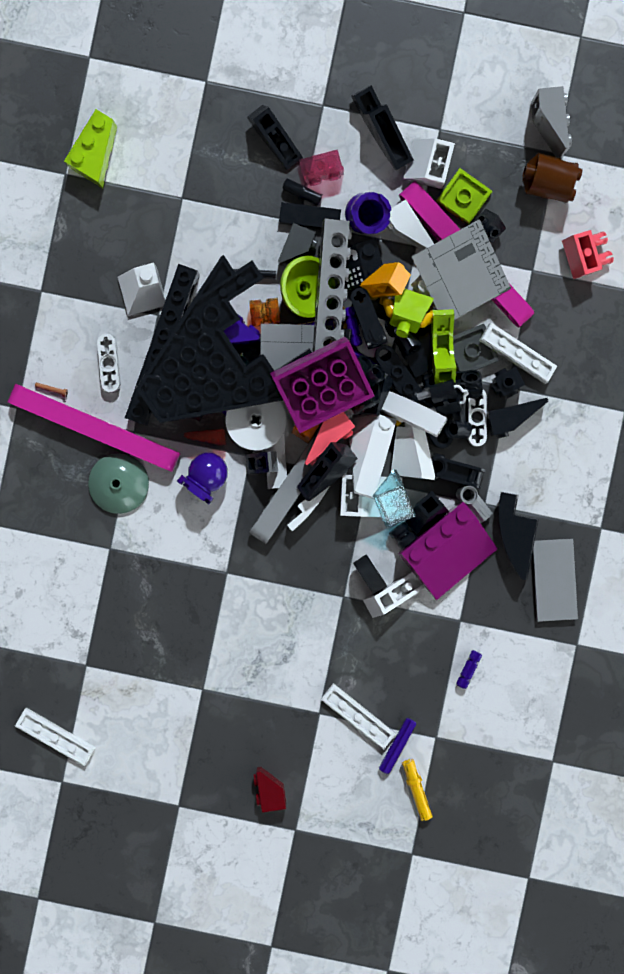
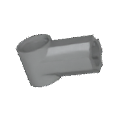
M461 486L456 492L458 501L464 502L480 523L487 520L493 514L474 487ZM466 489H469L471 492V497L468 500L463 498V492Z

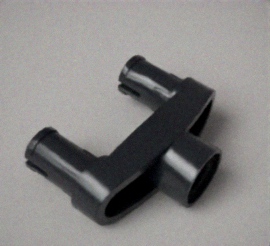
M360 355L357 359L373 391L374 397L352 407L351 409L356 415H361L364 411L380 402V382L385 379V372L378 364H372L371 360L364 355Z

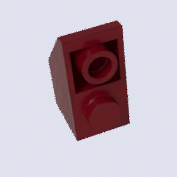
M257 767V774H253L254 785L259 788V794H256L257 806H261L262 812L286 809L284 784L264 768Z

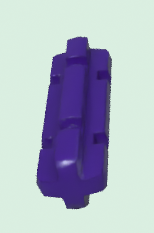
M354 307L345 308L346 324L348 329H352L351 344L353 347L362 345L358 322L355 317Z
M475 650L471 651L470 659L467 660L461 672L462 676L456 682L457 686L463 689L468 687L469 679L472 678L478 666L477 662H480L482 654Z

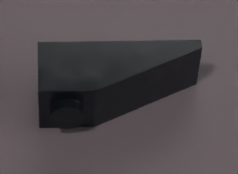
M261 105L247 117L256 132L286 170L303 158L268 106Z
M548 397L487 412L490 435H496L497 439L509 436L508 432L514 431L548 402Z
M331 442L298 484V490L307 501H311L346 474L358 458L347 444Z

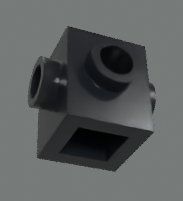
M485 209L473 221H481L491 244L506 229L499 215L488 209Z
M517 367L508 371L504 368L494 373L496 377L492 379L493 384H491V387L496 395L499 394L500 398L506 395L508 399L517 394V389L524 386L525 383Z

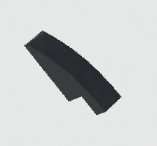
M372 85L351 95L369 131L393 168L398 170L412 162L414 159L387 104L380 103Z
M501 492L499 523L504 547L521 579L526 580L529 574L539 519L516 515L519 495Z

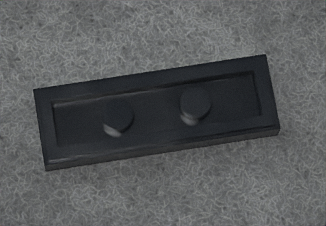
M281 202L279 224L293 225L294 223L302 227L322 229V221L324 219L340 220L341 209Z

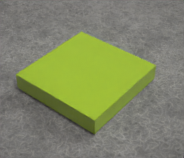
M459 168L436 200V203L469 225L492 193V190Z

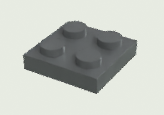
M485 324L453 336L454 358L458 371L479 370L499 361L496 352L479 341L486 329Z

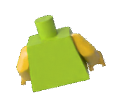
M405 288L402 295L380 297L379 303L383 305L386 315L390 317V325L397 327L396 334L399 337H407L409 331L417 333L419 328H425L432 323L433 307H431L434 298Z

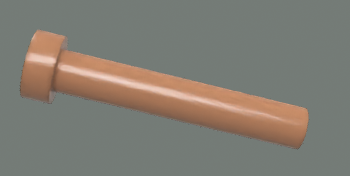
M35 383L36 388L62 394L63 397H66L68 394V389L62 390L41 383Z

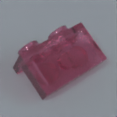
M338 149L299 160L306 185L316 186L321 184L323 180L329 179L334 181L340 179L341 175H344V167L341 164Z

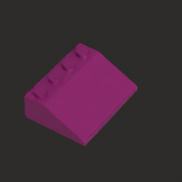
M345 336L270 373L299 433L374 397L355 352Z
M459 502L447 514L402 549L398 555L434 599L438 600L495 552L497 547L464 502Z

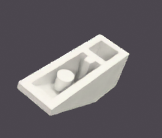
M406 199L391 208L390 223L387 226L389 231L392 230L394 234L422 251L434 244Z
M410 572L363 601L372 618L391 611L423 590L425 586L413 572Z

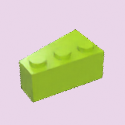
M95 109L64 160L70 169L101 188L104 187V178L109 165L110 152H112L117 131V125L114 120Z

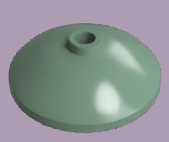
M117 453L103 457L94 465L89 475L88 487L92 499L100 508L110 513L121 514L136 509L145 500L149 489V478L146 469L136 458ZM114 480H118L120 482L119 487H114Z

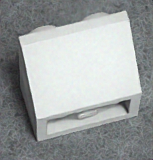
M436 138L413 139L410 153L414 160L407 164L403 180L416 181L419 184L442 189L445 184L455 143Z

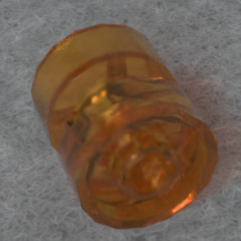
M278 297L268 298L265 302H262L261 299L249 301L252 326H261L265 322L268 324H281Z

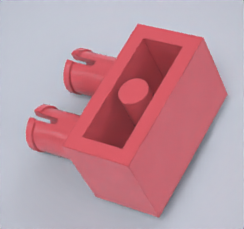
M591 230L562 240L573 279L602 270L603 265L613 263V257L606 259L607 256L613 255L611 251L601 254L597 252L596 246L604 245L608 241L607 237L600 239L606 236L604 231L592 235Z

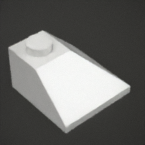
M154 263L133 268L118 276L128 316L164 306L166 299L159 273Z

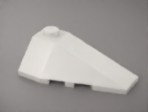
M380 414L379 416L368 415L354 418L353 424L355 428L352 429L354 434L349 437L351 450L358 458L352 465L354 494L371 499L375 498L397 419Z

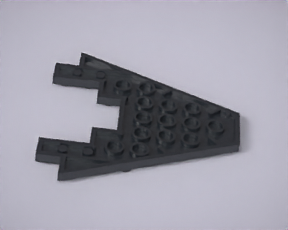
M222 255L136 387L159 423L283 401L270 374L274 372V369L264 354L246 365L224 333L225 329L240 320V317L229 301L264 278L253 260L234 271L225 256ZM308 348L278 369L312 353L311 350Z

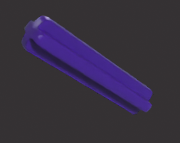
M410 718L405 719L379 766V770L383 773L389 774L416 726L414 720Z

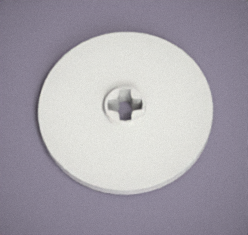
M280 401L228 410L226 413V428L232 440L242 448L253 451L265 450L275 445L282 437L286 428V413ZM252 416L256 418L261 417L260 425L251 423L253 420Z

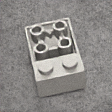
M563 86L540 88L531 101L533 123L555 157L562 159L572 145L571 134H568L567 128L570 124L569 114H566L565 107L568 104L567 93H564Z

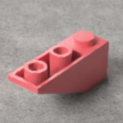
M344 412L322 422L305 460L306 465L310 463L313 466L331 442H337L341 438L345 441L354 434L352 429L355 426Z

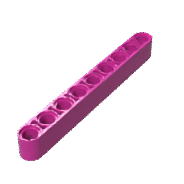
M413 181L399 194L401 201L407 200L419 221L438 242L460 230L416 181ZM510 284L511 289L491 300L515 326L520 328L534 315V311Z
M18 384L14 385L8 399V403L171 472L174 471L181 454Z

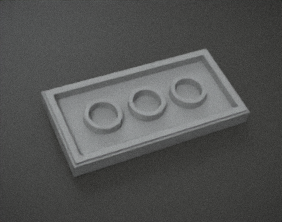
M573 539L536 540L532 553L536 621L578 619Z

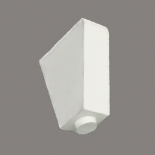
M405 423V427H396L390 475L435 480L428 441L424 430H418Z

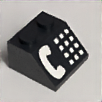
M376 238L348 247L351 249L350 259L346 260V268H349V277L344 285L347 292L362 288L360 286L361 283L383 265Z

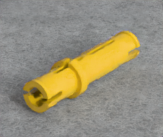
M410 759L402 762V766L407 777L406 783L410 786L420 820H429L433 816L422 787L421 775L418 774L414 759H411V761Z

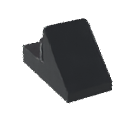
M276 451L245 454L247 474L278 472Z

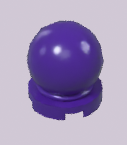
M375 192L359 193L353 196L347 203L345 218L346 221H349V226L355 232L377 234L389 225L390 211L392 209L389 201L382 194Z
M214 453L200 454L191 461L188 468V476L184 477L181 475L177 482L181 485L183 484L187 490L209 505L214 499L210 496L211 492L219 490L225 484L228 477L226 462Z

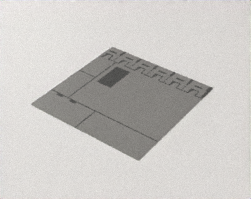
M480 220L473 222L412 256L430 296L434 298L433 302L437 310L454 309V320L511 289Z
M261 324V355L264 354L274 371L308 348L312 352L314 325ZM325 326L328 330L332 328V326ZM328 339L324 341L323 347L327 345Z

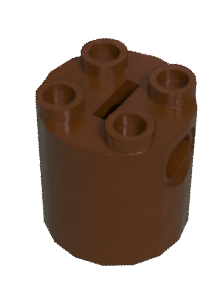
M538 153L525 165L522 181L526 194L558 200L565 204L568 201L573 202L576 195L575 183L580 180L583 169L579 168L578 163L566 162L560 158Z

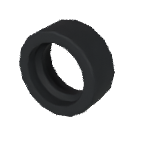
M367 555L353 562L373 595L387 587Z

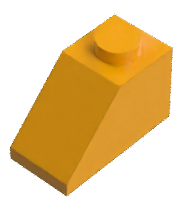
M399 262L383 264L366 278L360 286L367 290L372 298L402 295L411 274Z

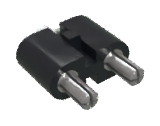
M451 379L430 385L429 390L417 393V398L422 400L431 397L435 407L429 409L444 416L462 411V404L465 403L466 396L469 393L468 390H464L460 385H455L454 380ZM457 388H459L460 391L464 393L462 401L459 393L457 392Z

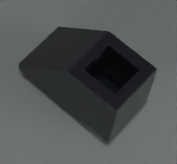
M431 491L416 503L405 522L418 537L449 511L434 492Z

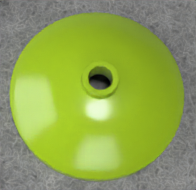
M302 256L291 261L284 269L280 281L281 296L285 305L292 313L303 318L315 317L319 258L314 256ZM334 278L328 280V285L332 289H335ZM333 299L327 300L326 305L328 308L330 307Z

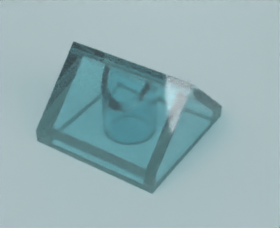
M393 469L373 494L386 527L416 516L397 470Z

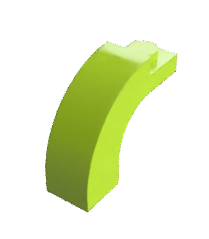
M454 309L433 310L431 356L434 384L451 379L454 382L456 381V363L453 347Z

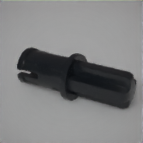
M289 178L283 183V190L298 196L299 200L302 198L316 206L319 205L323 194L308 188L306 184L303 186Z

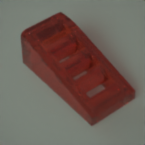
M225 429L184 433V438L223 446L227 445Z

